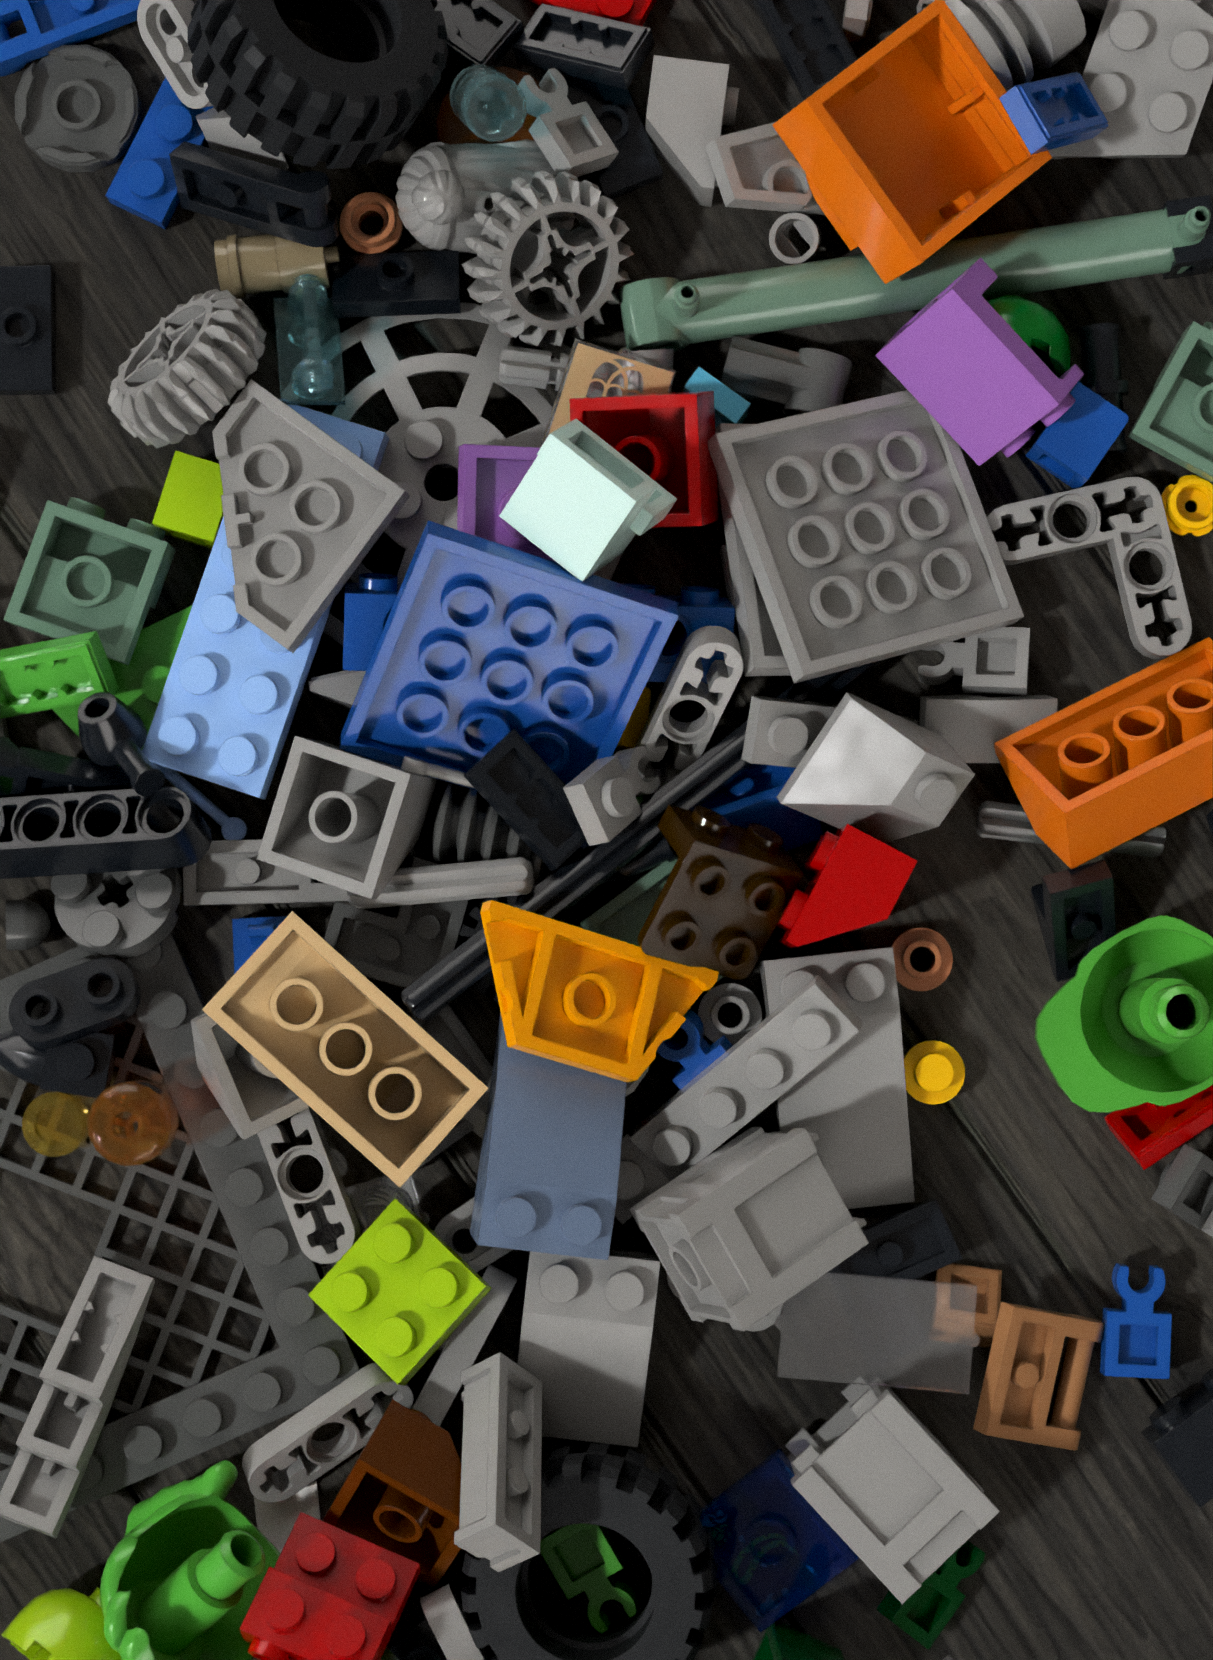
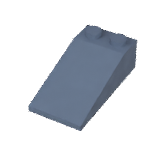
M501 1012L470 1234L477 1245L608 1260L618 1192L627 1082L507 1047Z

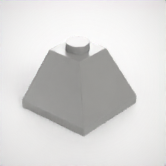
M846 692L778 794L777 799L787 807L839 829L849 824L879 841L887 843L939 827L975 773L943 736Z

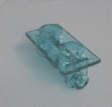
M311 274L300 275L295 279L294 285L290 287L288 298H274L273 300L281 401L286 405H345L339 319L334 318L332 298H327L326 287L320 283L318 277Z

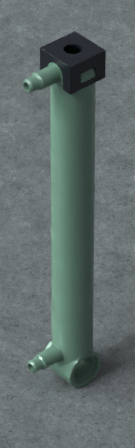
M1204 195L1166 201L1160 210L949 241L923 263L887 284L882 281L864 254L679 281L672 277H658L635 281L624 285L618 290L627 352L652 349H674L675 352L687 347L689 344L733 338V336L739 337L920 310L980 257L998 276L982 294L985 300L1006 295H1020L1161 273L1163 280L1206 274L1213 266V208L1211 196Z

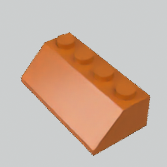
M1210 637L994 743L995 753L1036 835L1071 870L1213 798V640Z

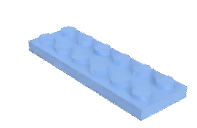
M281 400L377 471L379 470L389 441V437L385 432ZM223 516L142 752L152 763L265 800L333 601L294 653L236 612L233 591L235 578L231 549L227 546Z

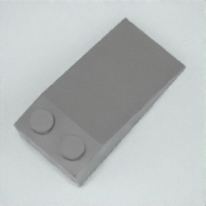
M893 947L759 961L765 1019L819 975L863 1021L860 1032L775 1100L778 1131L788 1133L794 1128H805L807 1132L818 1134L820 1139L814 1142L818 1150L817 1155L847 1209L915 1202L901 1015Z

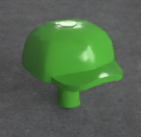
M1167 915L1145 919L1093 948L1078 964L1075 976L1066 982L1045 1003L1036 1019L1035 1039L1040 1053L1058 1086L1072 1103L1088 1112L1105 1113L1138 1106L1146 1102L1158 1106H1167L1179 1103L1213 1085V938L1209 934L1181 919Z

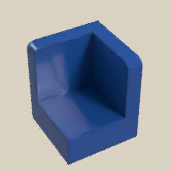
M1079 381L1069 392L1075 398V403L1053 424L1048 427L1045 426L1025 455L1073 489L1081 488L1090 478L1129 420L1126 413Z

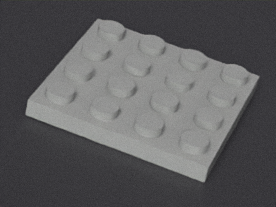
M908 390L715 433L708 441L711 458L794 684L1013 625L1024 617L960 445Z

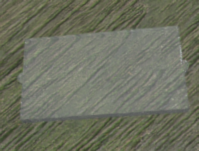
M827 1272L783 1303L782 1315L777 1316L775 1319V1326L781 1330L777 1377L969 1394L972 1350L980 1342L978 1335L974 1332L977 1285Z

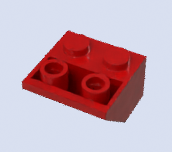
M849 824L838 829L835 834L826 831L824 835L819 837L804 866V869L814 873L804 892L798 889L795 890L776 925L784 930L778 943L787 948L799 947L887 920L918 861Z

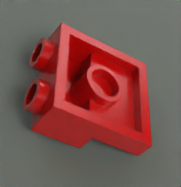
M300 1512L274 1568L269 1566L239 1628L244 1641L251 1643L247 1652L258 1660H381L421 1571L420 1563Z

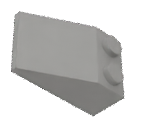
M610 1248L608 1260L530 1251L517 1364L542 1381V1437L638 1447L660 1270V1260L656 1253Z

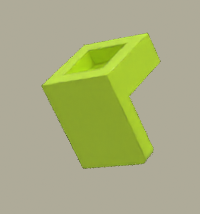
M175 450L152 524L166 531L165 535L212 549L223 519L221 501L223 488L220 465Z

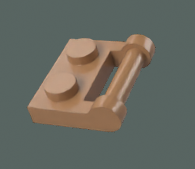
M1001 1301L973 1429L987 1436L1077 1450L1082 1430L1076 1428L1087 1373L1094 1342L1101 1343L1105 1323L1080 1315L1063 1314ZM1066 1336L1069 1337L1063 1362L1051 1421H1047L1058 1366L1064 1344V1339Z

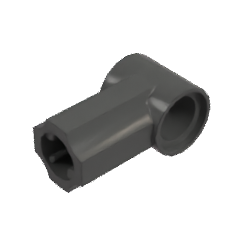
M733 336L721 382L742 398L783 408V413L790 417L842 405L853 363L848 358L827 350L800 348L798 352Z

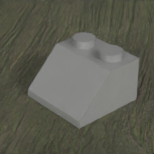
M295 736L257 860L376 900L419 840L437 779L426 775L410 773L402 770L400 767L341 750L339 746L325 741Z

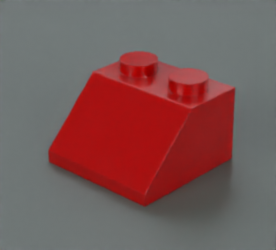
M714 391L649 393L569 399L570 421L578 419L677 498V501L666 517L652 528L704 526L719 520L717 471L708 449V441L715 434Z

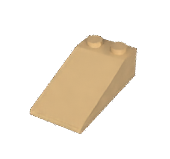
M293 911L202 1009L398 1187H401L489 1089Z

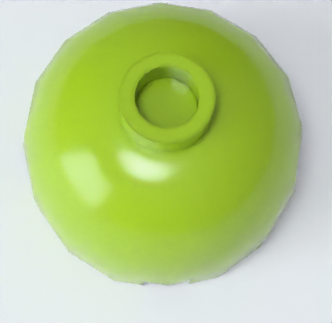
M98 1587L90 1597L71 1588L51 1589L31 1600L1 1634L29 1660H122L120 1653L110 1647L103 1632L104 1616L100 1604V1588Z

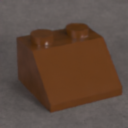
M392 1399L323 1519V1522L420 1563L421 1571L418 1579L433 1588L436 1587L461 1549L454 1544V1532L459 1530L461 1462L450 1433L432 1423L422 1412L408 1409Z

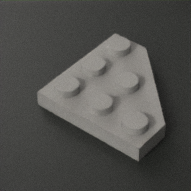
M251 379L212 431L215 456L219 460L223 495H221L227 546L231 549L235 585H233L235 606L236 612L294 653L410 496L404 489Z

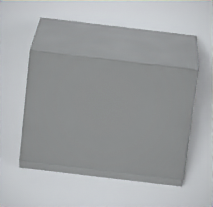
M206 1013L191 1019L197 1071L240 1138L245 1140L309 1108L301 1098Z

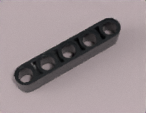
M161 787L150 796H140L134 789L0 798V879L182 868L193 865L201 860L209 850L212 841L211 829L188 796L175 787ZM181 822L177 828H175L171 832H167L171 826ZM117 827V829H116L113 833H111L110 835L106 836V834H107L110 830H112L113 828ZM55 831V833L51 837L46 839L48 835Z

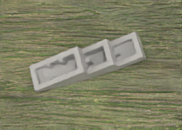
M94 1256L39 1375L43 1384L16 1441V1445L20 1450L0 1492V1517L57 1538L112 1406L155 1284L154 1278Z

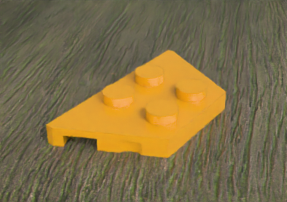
M489 900L482 903L480 914L507 1047L623 1082L637 1081L656 1058L657 1048L663 1041L672 1038L685 1022L686 1018L684 1015L702 992L710 990L718 979L719 972L706 967H689L645 954L639 946L501 902Z

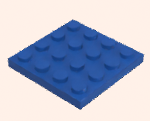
M428 520L341 731L339 749L400 768L404 756H410L466 773L508 732L515 729L564 784L567 785L597 759L613 755L679 617L677 602L593 574L582 582L556 562ZM456 784V785H459V786L466 787V788H469V789H472V790L477 791L475 788H471V787H468V786Z

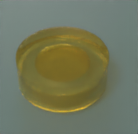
M56 1091L45 1093L35 1098L26 1108L22 1119V1130L27 1143L36 1152L49 1157L63 1156L80 1148L86 1141L91 1128L90 1114L84 1102L74 1094Z

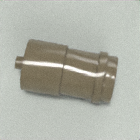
M233 234L227 235L226 239L214 241L215 262L220 290H228L236 299L246 298L248 294L283 290L284 293L329 288L331 287L329 263L340 262L338 246L310 247L270 234L243 237Z

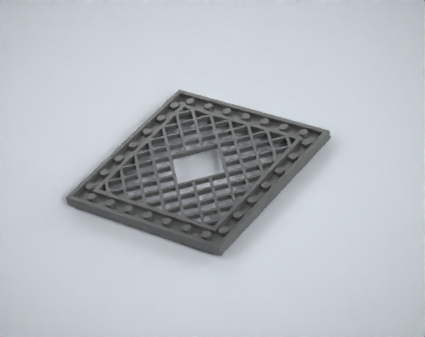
M174 930L155 948L134 958L119 959L115 954L102 955L97 953L99 956L85 952L77 946L0 980V1035L13 1030L9 1020V1006L13 996L21 987L34 980L97 958H114L123 962L138 980L141 991L140 1002L135 1011L136 1015L133 1014L126 1020V1022L136 1025L124 1058L115 1056L114 1066L119 1067L113 1085L116 1084V1087L111 1088L107 1100L99 1099L97 1101L96 1107L103 1111L90 1142L60 1131L59 1127L71 1098L92 1105L96 1098L59 1092L61 1095L49 1125H45L17 1114L29 1084L19 1078L7 1109L0 1107V1119H2L0 1124V1155L12 1124L44 1135L32 1168L0 1156V1167L111 1210L94 1256L102 1259L106 1257L134 1268L136 1272L144 1275L149 1274L178 1286L166 1318L145 1310L142 1321L161 1328V1332L150 1360L132 1353L130 1354L127 1364L145 1371L133 1403L116 1396L114 1397L111 1407L127 1414L104 1423L68 1512L305 1408L362 1369L349 1336L308 1296L324 1277L317 1262L309 1259L299 1246L258 1135L255 1134L245 1140L240 1138L197 1071L191 1019L204 1014L205 1012L202 1009L206 1004ZM102 980L97 983L93 990V996L104 997L108 995L113 988V981ZM40 1002L35 1005L31 1012V1018L39 1020L46 1017L50 1012L51 1003ZM144 1034L161 1073L134 1062ZM0 1065V1070L10 1073ZM129 1072L161 1084L160 1089L164 1093L157 1094L149 1116L117 1104ZM169 1093L186 1131L159 1121ZM113 1114L145 1126L132 1158L100 1146ZM155 1130L186 1142L174 1175L142 1163ZM54 1140L86 1152L74 1184L42 1172ZM194 1151L211 1189L184 1179ZM96 1156L128 1168L116 1200L84 1189ZM138 1173L170 1185L157 1217L125 1205ZM179 1189L212 1201L200 1233L167 1221ZM219 1210H221L236 1248L209 1237ZM121 1215L153 1227L141 1259L109 1247ZM163 1231L195 1243L183 1276L151 1264ZM204 1248L237 1260L225 1292L192 1280ZM245 1268L261 1306L234 1296ZM188 1290L220 1302L208 1334L176 1322ZM0 1302V1314L18 1321V1325L7 1353L0 1351V1364H2L0 1368V1398L12 1368L41 1379L39 1375L43 1367L17 1358L28 1327H34L54 1336H58L62 1327ZM230 1306L262 1319L250 1351L218 1339ZM271 1327L279 1346L260 1354ZM171 1332L204 1345L191 1377L159 1364ZM213 1349L244 1361L201 1380ZM154 1375L185 1387L143 1406ZM0 1400V1413L26 1422L30 1411ZM19 1447L15 1455L0 1449V1462L8 1465L0 1469V1492L19 1453ZM0 1517V1543L31 1528Z

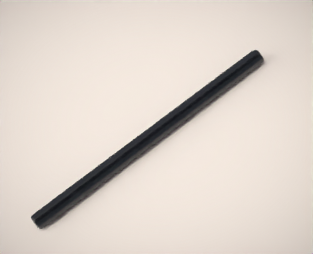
M884 660L795 683L776 698L831 703ZM747 721L642 802L639 806L643 813L610 842L586 846L535 886L532 892L524 895L511 906L554 920L559 918L663 836L657 826L668 804L693 812L695 807L701 806L753 765L741 759ZM484 928L475 933L402 991L401 998L403 1003L416 1019L421 1022L428 1021L492 970Z

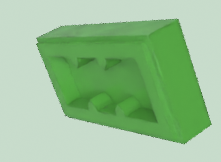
M97 631L0 650V719L81 704L87 697L95 693L107 692L114 695L119 689Z

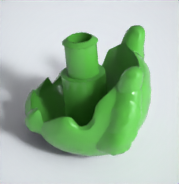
M229 1460L216 1463L208 1468L204 1474L197 1476L193 1480H184L164 1487L152 1497L141 1501L132 1508L127 1519L125 1536L108 1557L100 1584V1604L104 1616L103 1632L110 1647L120 1653L122 1660H252L254 1658L247 1652L251 1643L244 1641L239 1628L269 1566L274 1568L280 1552L242 1511L225 1499L238 1477L235 1465Z

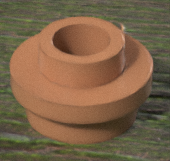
M365 192L356 195L347 202L340 215V231L343 239L353 251L359 254L387 253L398 243L402 235L403 223L398 214V207L392 199L381 193ZM368 217H377L383 221V228L375 235H367L360 230L362 222Z
M909 929L901 933L891 945L894 952L897 982L907 989L913 991L932 990L941 985L951 972L953 955L950 945L941 934L932 929ZM917 947L928 949L932 955V965L924 972L916 971L910 964V955Z

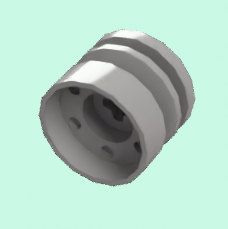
M919 0L916 7L917 14L935 0ZM944 0L1007 92L1015 85L1031 82L1034 76L1033 65L1039 69L1051 68L1079 46L1086 36L1085 20L1077 0Z

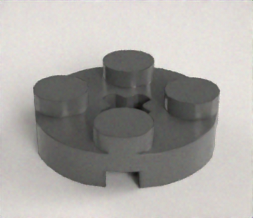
M116 829L112 830L109 834H106V836L113 833ZM179 868L53 876L51 879V890L55 895L54 909L56 917L65 933L87 953L99 956L97 953L102 955L115 954L119 959L137 957L159 945L174 929L179 918L175 911L180 902V892L183 895L182 873ZM127 883L133 884L126 891L129 901L124 906L119 907L113 901L105 905L109 891L114 886Z

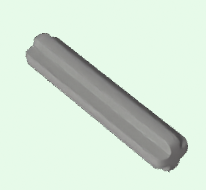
M522 857L398 868L376 900L347 891V898L350 905L359 909L527 895L532 892L534 887V872L531 862Z

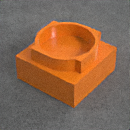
M944 0L932 2L772 125L804 169L810 190L825 216L850 251L857 247L860 248L885 284L923 263L1053 158L1048 150L1030 154L999 100L1007 92Z

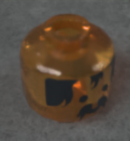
M145 1080L118 1082L104 1089L92 1103L87 1118L88 1136L95 1150L109 1162L122 1166L142 1165L163 1155L174 1142L179 1127L178 1111L171 1096L158 1084ZM124 1112L132 1114L128 1119L122 1118ZM138 1121V1129L135 1133L133 1124Z

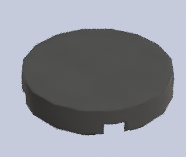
M62 45L49 51V56L42 58L37 64L34 61L23 73L14 95L15 121L28 147L47 165L69 173L95 172L117 162L130 148L142 123L141 97L130 73L110 53L90 45Z

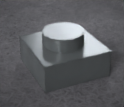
M1183 1144L1176 1158L1163 1170L1159 1186L1151 1199L1200 1230L1213 1209V1161L1201 1152Z

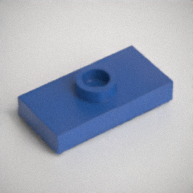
M1078 72L1015 85L999 98L1031 155L1092 139L1109 127L1106 117L1083 77Z

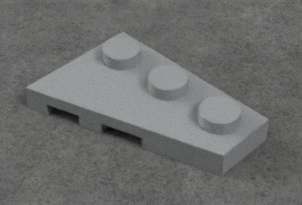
M775 122L715 137L705 145L725 207L825 215L810 190L804 169L772 126Z

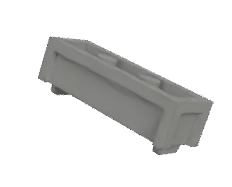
M499 1352L460 1372V1383L464 1385V1391L461 1393L464 1407L459 1530L454 1532L455 1545L477 1558L485 1557L490 1560V1567L497 1572H501L540 1554L542 1381Z

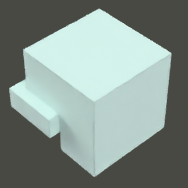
M574 419L548 435L537 453V458L499 517L574 577L583 582L621 555L635 534L641 536L662 521L677 501V498L578 419Z

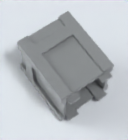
M750 1127L629 1209L678 1291L679 1299L692 1321L703 1322L706 1319L730 1323L733 1329L745 1331L869 1243L861 1229L867 1224L865 1219L851 1216L817 1155L818 1150L814 1145V1142L820 1139L817 1133L807 1132L805 1128H794L788 1133L783 1131L765 1133L762 1127Z
M877 1373L867 1382L858 1375L841 1391L848 1402L812 1436L802 1428L785 1444V1447L791 1454L783 1462L794 1475L790 1479L793 1487L903 1604L922 1586L921 1584L1000 1511L983 1493L984 1490Z

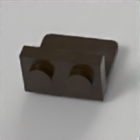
M668 804L657 827L679 858L638 935V944L643 952L650 956L689 967H706L718 971V975L736 980L744 979L753 970L804 874L782 847L784 840L773 830L756 823H750L748 828L731 824L725 817L706 807L697 806L692 812Z

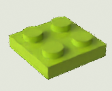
M395 1198L308 1296L397 1385L405 1386L492 1287L402 1200Z

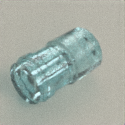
M486 64L472 65L463 69L452 83L450 105L453 112L477 137L487 141H503L514 136L522 127L527 115L525 96L522 89L498 69Z

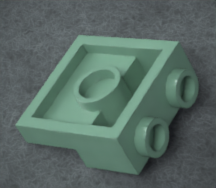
M1193 321L1181 335L1128 437L1213 483V323L1205 322L1202 326Z
M70 497L67 506L47 500L3 620L9 624L52 639L97 631L107 658L129 666L149 608L155 609L176 550L168 542L163 541L166 531L152 524L129 518L127 526L123 527L103 520L106 510L87 501Z

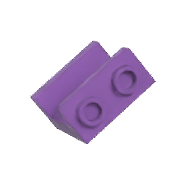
M981 257L910 318L875 355L978 466L982 465L999 451L1006 457L1014 454L1035 433L1031 426L1037 421L1041 420L1048 427L1058 420L1075 403V398L1069 392L1084 375L1082 370L1075 364L1061 376L1057 377L984 299L982 294L998 276Z

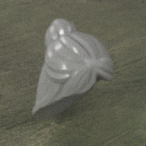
M524 139L496 144L464 143L452 145L444 142H433L414 152L404 165L401 176L398 177L396 183L398 192L395 196L398 214L405 228L422 245L437 251L447 249L461 253L477 254V252L466 246L464 238L473 235L480 236L484 227L476 222L475 213L484 212L491 216L496 208L492 204L490 193L499 191L510 198L511 178L521 177L531 184L535 171H546L552 174L554 178L556 173L534 140ZM556 212L546 216L548 223L557 228L558 231L563 228L570 231L576 218L572 212Z

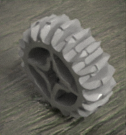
M535 171L531 184L521 177L511 178L510 198L499 191L490 193L492 204L496 208L491 216L484 212L475 213L476 222L484 227L480 236L473 235L464 238L466 246L477 252V256L461 264L466 274L477 278L467 288V291L471 298L482 303L479 308L481 316L492 324L497 323L498 331L509 338L519 336L521 341L530 346H538L541 340L544 339L551 346L561 347L565 333L574 339H584V322L586 320L595 325L605 324L600 308L605 302L609 305L621 304L616 293L612 292L616 282L622 283L631 280L628 272L619 267V262L634 255L629 245L619 241L630 229L626 226L625 221L614 217L618 210L615 202L606 196H600L601 191H599L597 185L587 180L579 182L576 176L564 171L558 172L555 178L546 171ZM556 212H572L577 218L580 227L572 231L565 228L558 231L557 228L548 223L546 216ZM524 288L531 292L539 288L548 295L550 301L540 305H522L515 293Z
M216 288L206 291L204 294H196L187 304H178L175 310L166 318L161 317L158 325L151 331L145 332V337L138 346L130 349L131 355L127 361L119 366V375L112 380L111 392L107 403L112 407L111 411L120 420V425L134 438H140L147 446L153 445L156 448H160L168 444L179 443L186 434H196L200 426L206 421H213L219 410L224 406L230 405V399L236 392L245 388V380L257 370V360L264 353V341L267 333L258 322L254 312L240 298L236 299L228 290L219 291Z

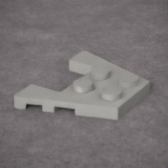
M1108 0L1082 77L1106 117L1109 127L1092 139L1048 150L1053 157L1051 159L1102 157V159L1184 157L1187 154L1213 80V17L1191 0Z

